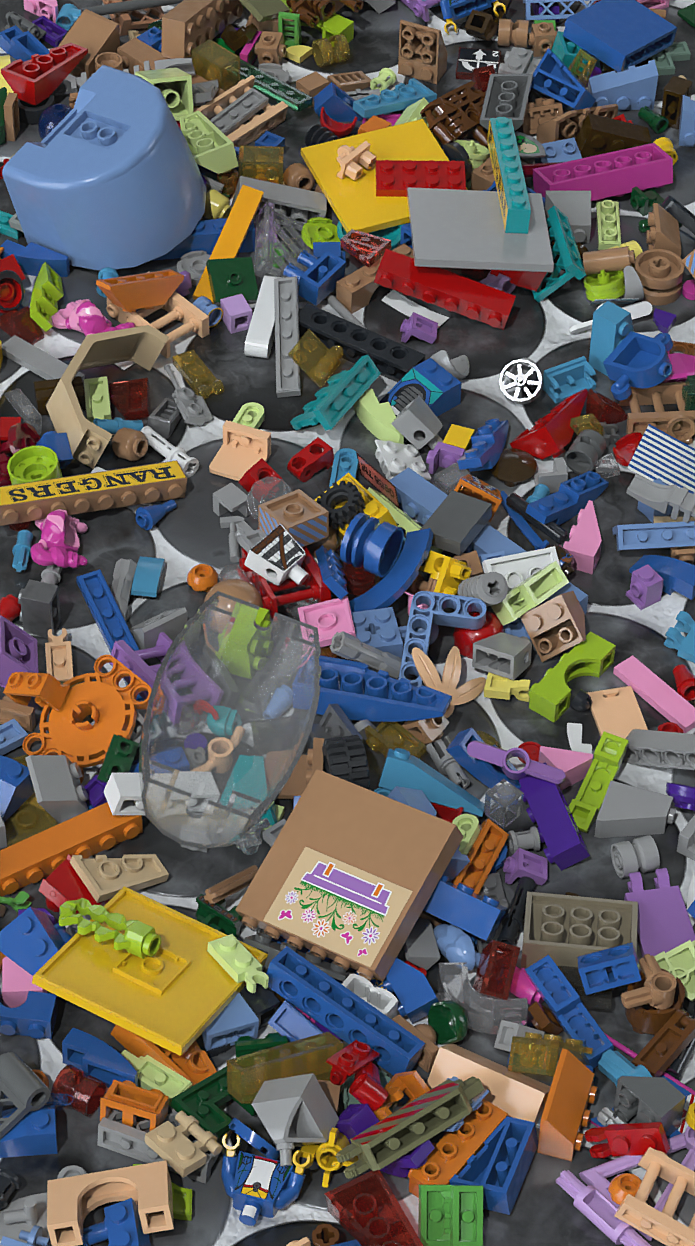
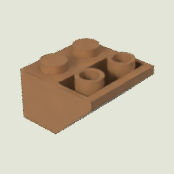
M653 203V210L648 213V226L651 227L650 230H646L647 250H669L681 258L678 221L658 203Z
M574 591L560 594L520 616L542 662L586 640L585 614Z

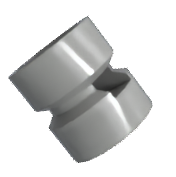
M651 835L634 838L632 844L629 841H622L611 846L612 863L620 878L629 877V873L638 872V869L642 873L658 869L660 866L659 852Z

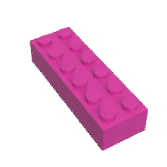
M655 143L533 169L534 191L541 193L544 198L546 191H591V201H602L604 198L611 196H624L625 193L632 192V188L636 186L643 192L648 188H662L666 184L673 183V158Z

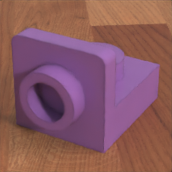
M413 312L410 318L405 319L400 327V332H402L401 341L406 343L410 336L413 335L420 340L432 344L437 337L438 323Z
M438 441L434 450H430L427 455L426 463L429 464V473L434 475L438 466L461 473L462 470H459L457 460L464 455L465 449Z
M518 848L511 857L509 856L505 860L503 866L505 883L511 885L517 877H530L536 884L542 886L547 881V858Z

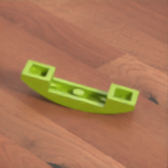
M605 731L603 732L594 751V759L576 798L572 799L569 805L579 830L587 833L595 822L610 781H615L629 740Z

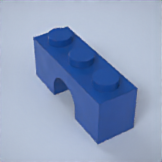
M0 988V1033L4 1035L30 1036L35 1039H52L58 1015L57 995L29 991L26 1001L21 1006L9 1008L2 1005Z

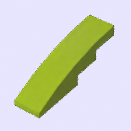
M46 262L42 264L36 278L30 302V317L45 332L53 327L52 316L58 312L57 301L64 296L61 277Z

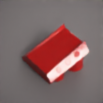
M70 854L46 879L43 878L39 888V892L45 896L47 908L53 912H59V907L66 901L84 898L89 900L91 905H102L104 907L111 900L108 899L99 903L95 901L71 865L72 855Z

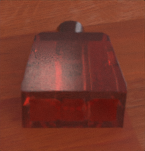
M492 940L485 946L481 953L473 988L480 994L507 1001L520 947Z

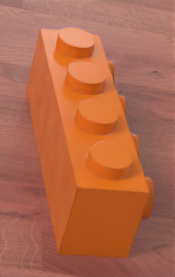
M483 1098L482 1105L463 1119L464 1124L458 1130L444 1132L443 1137L438 1143H432L435 1148L427 1156L428 1160L424 1165L417 1169H410L408 1173L409 1192L419 1198V1184H450L449 1180L455 1174L458 1175L467 1166V1160L472 1155L476 1156L485 1146L484 1141L508 1116V1113Z

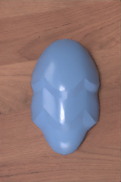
M440 924L433 929L440 953L448 959L451 966L458 970L470 971L482 964V955L479 952H475L471 938L459 927L452 924Z

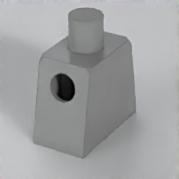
M420 395L404 407L391 423L417 449H421L427 444L434 450L438 441L443 442L437 434L443 425Z
M498 633L473 643L472 667L514 680L530 666L532 643L525 636L517 637L507 633Z

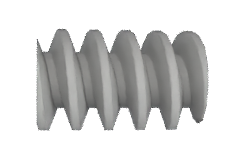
M489 572L463 580L458 586L457 593L458 596L481 599L486 607L496 605L506 598L508 584L502 574Z

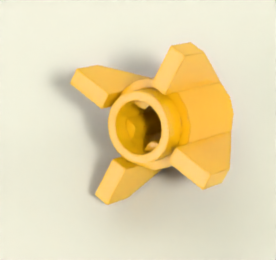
M332 1127L327 1142L305 1145L301 1148L302 1153L300 1157L307 1158L308 1154H311L313 1160L316 1158L318 1165L325 1170L322 1187L326 1188L330 1184L333 1171L340 1169L342 1166L348 1167L359 1160L356 1155L348 1161L338 1162L336 1154L350 1145L348 1138L340 1133L338 1128Z

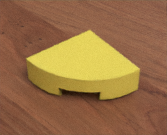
M304 45L287 47L285 57L300 64L312 54V47Z

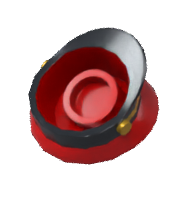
M4 270L0 272V313L9 314L20 306L25 290L23 289L22 280L17 273L11 270Z

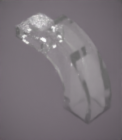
M467 962L439 963L438 990L441 1001L453 1000L464 1007L468 1016L469 1029L486 1034H498L501 1020L526 1025L528 1012L527 998L493 999L485 997L471 986L468 978Z

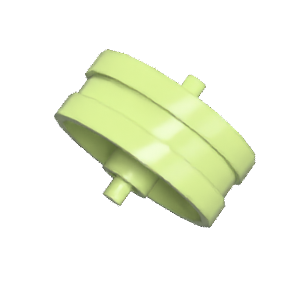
M474 140L453 141L459 143L467 151L470 158L468 163L472 166V170L482 165L489 157V149L475 143Z

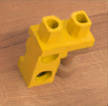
M430 550L424 566L419 568L420 571L431 574L429 581H425L424 577L418 574L406 591L413 594L420 591L458 595L457 590L461 580L470 578L472 570L466 566V562Z

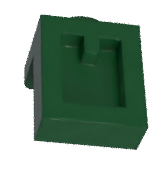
M636 186L632 188L630 205L642 216H646L649 212H652L653 203H658L662 207L661 204L664 202V199L653 189L642 192Z

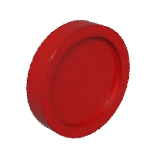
M528 741L518 747L527 752L529 759L539 762L540 744ZM518 757L522 763L526 764L522 758Z

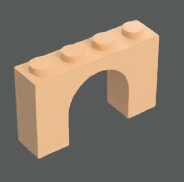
M167 1160L48 1180L47 1228L52 1246L83 1245V1222L86 1216L98 1206L109 1202L125 1201L130 1198L138 1205L143 1234L174 1229L172 1183Z

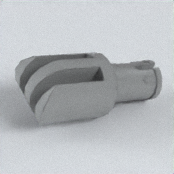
M449 736L444 737L445 744L441 739L435 741L436 750L432 743L427 744L425 748L439 772L448 775L449 779L458 786L461 783L464 789L467 788L470 784L469 778L465 775L461 765L446 751L452 742Z

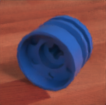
M360 512L350 522L344 534L340 548V558L342 562L352 564L358 568L363 566L365 571L379 577H384L398 559L403 544V530L387 522L380 524L379 519L375 517L370 518V515Z

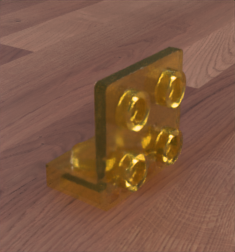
M525 1032V1037H512L508 1071L554 1077L558 1051H562V1048L573 1053L592 1054L593 1048L583 1047V1041L566 1038L564 1043V1039H561V1036L544 1034V1039H542V1034Z

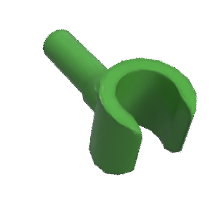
M20 891L15 898L0 896V903L10 905L16 912H18V909H27L31 905L30 901H26L30 896L25 891Z

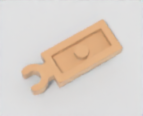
M62 628L60 636H54L52 629H49L47 633L49 643H45L47 673L63 684L73 678L71 641H67V630L65 628Z

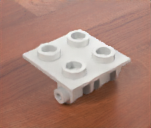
M375 440L378 447L375 456L380 463L382 472L386 474L387 480L392 479L408 467L424 479L431 480V476L415 446L394 443L392 441Z

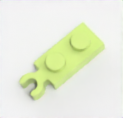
M107 376L83 379L87 420L93 423L95 418L112 419Z
M233 934L208 942V953L237 983L245 981L246 988L251 993L256 992V983L261 984L265 989L268 988L269 977L266 973L262 972V965Z

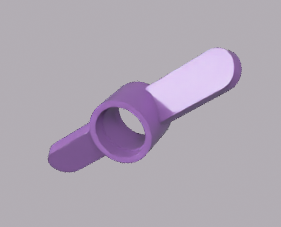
M472 741L467 746V752L471 757L501 766L504 774L510 779L519 780L528 774L555 784H561L565 780L566 775L563 770L529 759L527 752L521 748H511L507 751L480 741ZM512 757H520L526 762V766L522 770L513 771L507 767L506 762Z

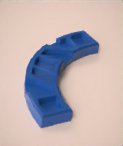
M430 528L407 532L403 550L395 565L373 588L349 601L351 612L387 608L410 587L419 574L420 566L429 555L433 539V532Z

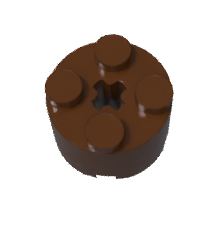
M642 970L641 981L628 984L627 991L644 987L646 977ZM676 977L677 984L674 1002L671 1007L657 1009L647 1003L630 1009L625 1008L627 1020L636 1033L656 1035L678 1009L683 1010L685 988L678 977Z

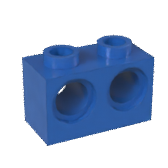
M633 942L577 957L578 970L586 995L641 981L640 966Z

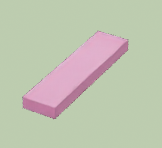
M633 655L614 667L613 674L626 685L631 686L633 691L670 722L682 728L683 733H687L695 727V707Z

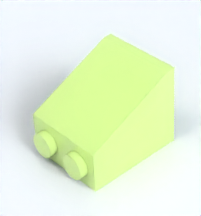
M179 68L135 72V75L140 76L161 90L176 121H179L180 117L194 112L192 77L190 74Z

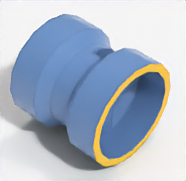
M201 296L194 301L193 305L209 316V328L216 326L223 316L222 308L212 304L211 300L205 296Z

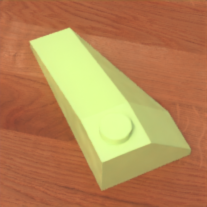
M199 110L179 118L181 131L198 165L217 174L227 173L239 166L234 143Z

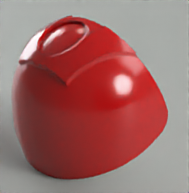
M322 107L320 113V125L327 127L340 139L349 135L354 130L358 117H355L352 123L337 122L326 114L325 107Z

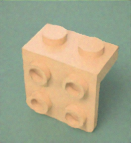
M226 420L223 425V445L209 465V472L239 481L246 471L261 458L267 462L271 455V433Z

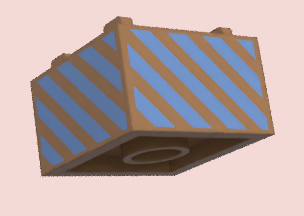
M300 489L258 505L259 529L267 535L281 524L301 547L329 537V512Z

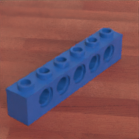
M286 946L270 961L266 973L269 977L268 987L348 1044L355 1040L368 1044L371 1049L380 1053L379 1057L374 1059L373 1062L393 1076L396 1073L409 1072L417 1065L425 1046L422 1040Z

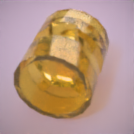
M342 33L330 36L329 40L321 38L314 40L312 43L313 56L319 67L331 65L333 61L340 63L349 60V45Z

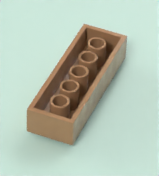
M183 0L162 16L161 56L170 59L190 58L220 34L227 25L232 24L241 17L243 13L241 2L239 0Z

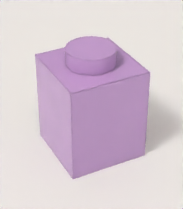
M239 294L220 299L223 310L222 320L230 333L249 329L252 309L244 296Z

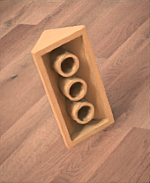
M453 1043L439 1048L426 1083L431 1090L443 1083L447 1078H452L453 1076L462 1079V1081L476 1077L480 1079L484 1089L489 1090L484 1099L508 1113V1117L535 1122V1125H537L543 1114L550 1091V1086Z

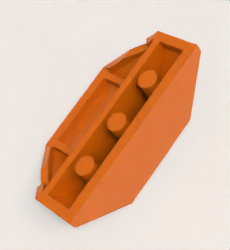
M167 269L157 272L96 280V285L114 305L121 307L125 312H136V309L151 310L155 306L164 305L182 283L184 275Z

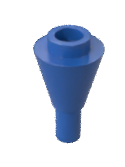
M169 500L163 504L137 508L135 517L137 524L145 530H150L167 512L176 508V503L174 500Z

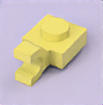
M488 672L484 687V697L510 700L511 695H514L520 701L529 702L530 697L528 693L531 680H511Z

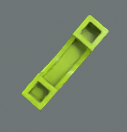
M281 0L287 6L286 0ZM333 14L325 22L319 18L318 24H314V28L322 33V44L340 51L354 39V21L338 14ZM300 20L301 26H309Z
M590 631L586 635V640L575 645L569 653L563 654L559 663L554 668H549L539 683L532 685L528 693L530 697L529 709L555 723L570 706L571 689L567 686V683L580 676L599 678L614 663L616 645Z

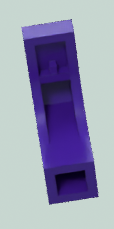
M350 1104L338 1117L339 1120L335 1128H338L340 1133L345 1135L351 1144V1138L373 1126L379 1120L368 1104ZM427 1140L380 1170L393 1176L406 1178L411 1168L417 1169L428 1160L427 1156L435 1147L430 1140Z

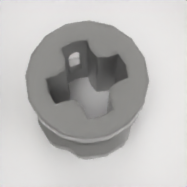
M535 826L530 827V830L508 832V844L512 855L518 848L523 850H540V837Z

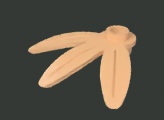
M456 646L451 648L447 656L442 683L429 657L417 647L412 649L415 667L425 686L452 696V701L444 714L446 718L453 713L454 705L467 703L479 696L484 690L486 683L484 677L467 681L456 689L461 674V656Z

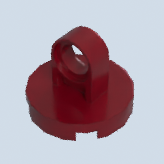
M20 422L10 427L8 441L0 445V454L4 451H11L14 455V453L23 448L36 446V443L41 438L29 423L21 424Z

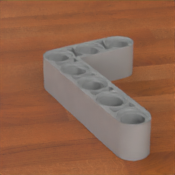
M633 729L625 738L629 740L623 761L626 763L695 770V734Z

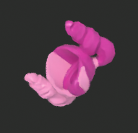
M89 299L76 300V302L68 303L65 309L58 310L52 316L54 327L58 329H73L82 332L85 336L135 327V324L132 322L112 327L111 321Z
M62 509L50 512L46 519L35 520V525L42 531L41 540L30 549L32 560L42 566L57 565L63 568H79L87 565V559L76 553L80 547L77 533L83 534L87 531L88 527L85 523H81L75 517L72 518L67 514L66 510Z

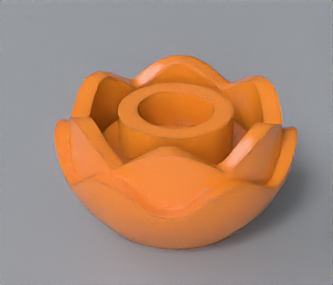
M198 564L189 571L187 583L194 591L209 592L218 583V574L213 567L207 564Z
M630 1173L617 1175L612 1179L608 1187L612 1201L620 1205L627 1194L635 1197L642 1180Z

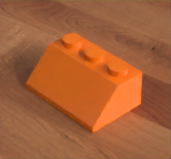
M562 1048L543 1110L537 1153L572 1161L575 1150H581L584 1134L580 1133L582 1127L587 1128L591 1110H588L587 1107L589 1103L594 1104L598 1087L593 1086L594 1073L567 1049Z

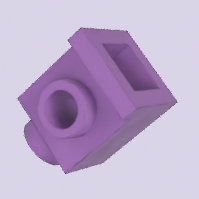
M647 564L632 572L630 590L626 591V596L640 610H643L661 601L664 579Z

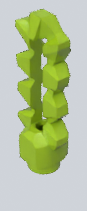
M81 898L66 901L59 907L60 926L78 924V934L81 935L95 931V940L97 942L114 939L115 950L126 949L128 953L144 959L147 955L150 957L154 956L160 948L161 936L155 933L154 927L138 920L126 921L124 915L109 913L102 905H91L89 900ZM90 915L91 919L95 921L91 922L84 919L83 916ZM99 922H106V924L109 927L114 928L116 930H110L108 928H105L101 926ZM125 930V934L123 935L119 931Z

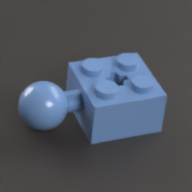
M393 607L351 612L356 637L361 642L402 658V640L406 638L407 626L398 627ZM433 624L430 645L435 642L439 634V627L436 624ZM417 627L414 629V631L417 633H422L425 631V629Z

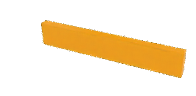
M242 185L209 260L236 258L262 201L263 191ZM206 266L194 291L193 299L196 300L201 296H205L214 304Z

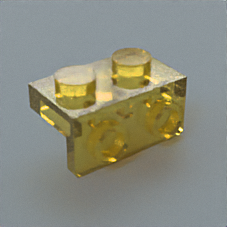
M381 722L376 729L369 725L364 729L367 745L373 751H380L384 754L385 759L389 749H405L410 752V755L420 758L427 751L424 743L397 722Z

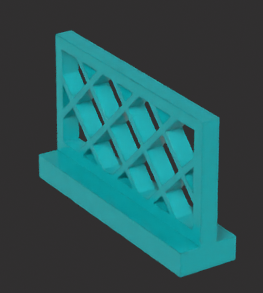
M556 206L547 210L549 217L546 219L547 228L551 226L548 232L550 243L552 240H556L551 249L553 261L556 255H560L557 263H554L551 276L546 277L547 272L537 291L532 290L534 299L538 302L542 301L574 276L578 280L586 276L568 217ZM561 269H565L566 273L557 278ZM543 282L547 283L545 288L540 291Z

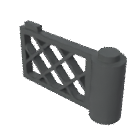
M14 1052L0 1055V1139L29 1111H36L42 1108L48 1102L51 1094L50 1089ZM3 1105H15L18 1108L9 1118H1Z

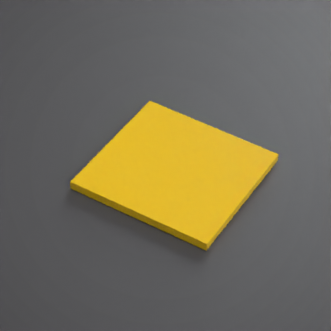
M423 119L301 148L302 158L349 238L409 223L407 197H376L375 165L371 169L360 165L363 168V172L356 181L349 176L340 179L337 176V173L341 171L340 163L337 161L338 148L342 145H347L349 147L353 146L356 149L363 142L367 141L371 144L369 152L377 157L376 160L449 161Z
M124 886L104 907L109 913L124 915L126 921L138 920L154 927L155 933L161 936V945L157 953L152 957L147 955L142 959L128 953L126 949L115 950L114 939L97 942L95 940V931L86 935H81L77 932L33 975L32 984L181 1056L246 986V982L237 983L207 951L208 942L225 937L227 934ZM99 922V924L105 928H108L110 930H116L114 928L109 927L106 924V922ZM121 930L119 933L124 935L125 930ZM239 941L263 967L268 954Z

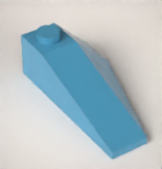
M401 748L388 750L379 787L393 790L398 786L422 790L430 802L454 809L463 807L464 812L483 816L485 803L417 757L410 755L409 751Z

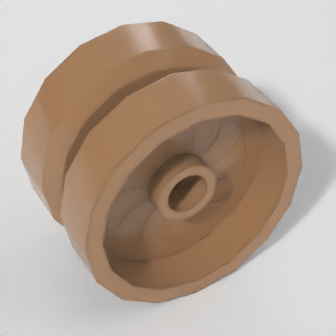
M650 249L636 257L634 269L640 278L644 290V299L641 301H647L651 305L659 306L673 303L680 297L685 266L677 254L664 249Z

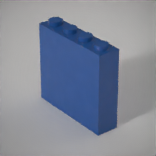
M601 0L569 16L564 24L563 36L617 72L628 70L629 66L637 65L673 45L677 27L636 0Z

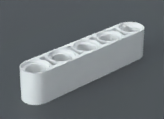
M266 275L263 277L246 336L245 356L269 358L275 337L274 279L283 277Z

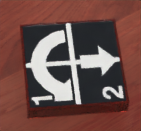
M459 47L456 79L489 81L490 74H498L501 51Z

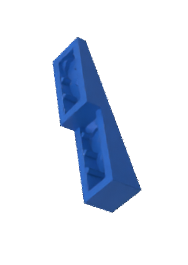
M547 955L525 969V973L586 1064L593 1068L598 1066V1062L604 1052L609 1049L614 1051L613 1044L581 1003L580 996L552 958Z

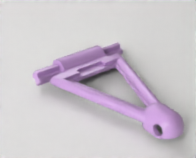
M688 1126L684 1133L667 1139L670 1149L666 1155L687 1148L689 1152L681 1165L695 1171V1130ZM624 1155L580 1172V1178L588 1186H585L569 1170L562 1171L560 1177L556 1179V1183L574 1199V1206L616 1245L651 1246L635 1230L649 1241L653 1239L652 1237L614 1217L619 1204L612 1201L608 1191L610 1182L606 1179L639 1166V1160L643 1155ZM668 1184L654 1207L660 1212L664 1208L673 1184Z

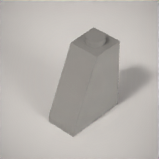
M610 781L596 819L594 837L610 838L664 834L667 824H673L676 809L672 808L673 797Z

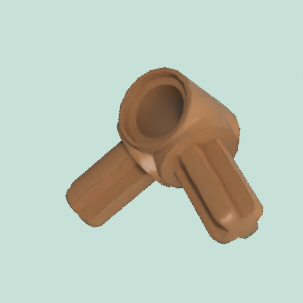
M645 954L639 959V965L646 977L644 987L622 993V1004L628 1009L647 1003L657 1009H667L674 1002L676 978L671 973L662 971L653 955Z

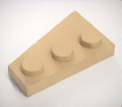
M156 854L123 855L122 858H107L106 855H96L93 859H83L82 855H72L70 860L71 865L97 903L113 898L124 886L137 891L165 882L169 876V873Z

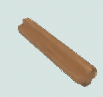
M252 865L206 889L204 900H208L210 904H215L246 888L259 870L258 867Z

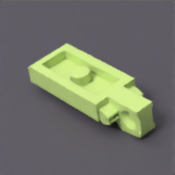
M127 1050L121 1053L137 1071L138 1086L146 1090H160L164 1095L169 1096L168 1105L170 1106L173 1097L192 1087L191 1081L149 1055L138 1058Z

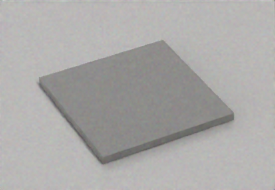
M408 187L407 200L414 265L418 267L553 272L554 263L542 194L528 193L531 207L528 234L505 233L497 191Z

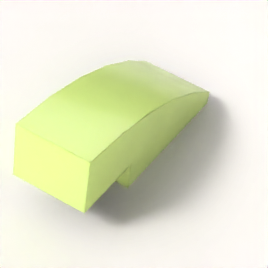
M367 389L354 403V411L359 420L379 440L404 444V436L391 424L396 416L390 403H379L373 389Z
M554 561L509 590L506 598L502 602L492 605L491 608L504 626L515 621L531 608L538 606L568 584L569 581L557 561Z

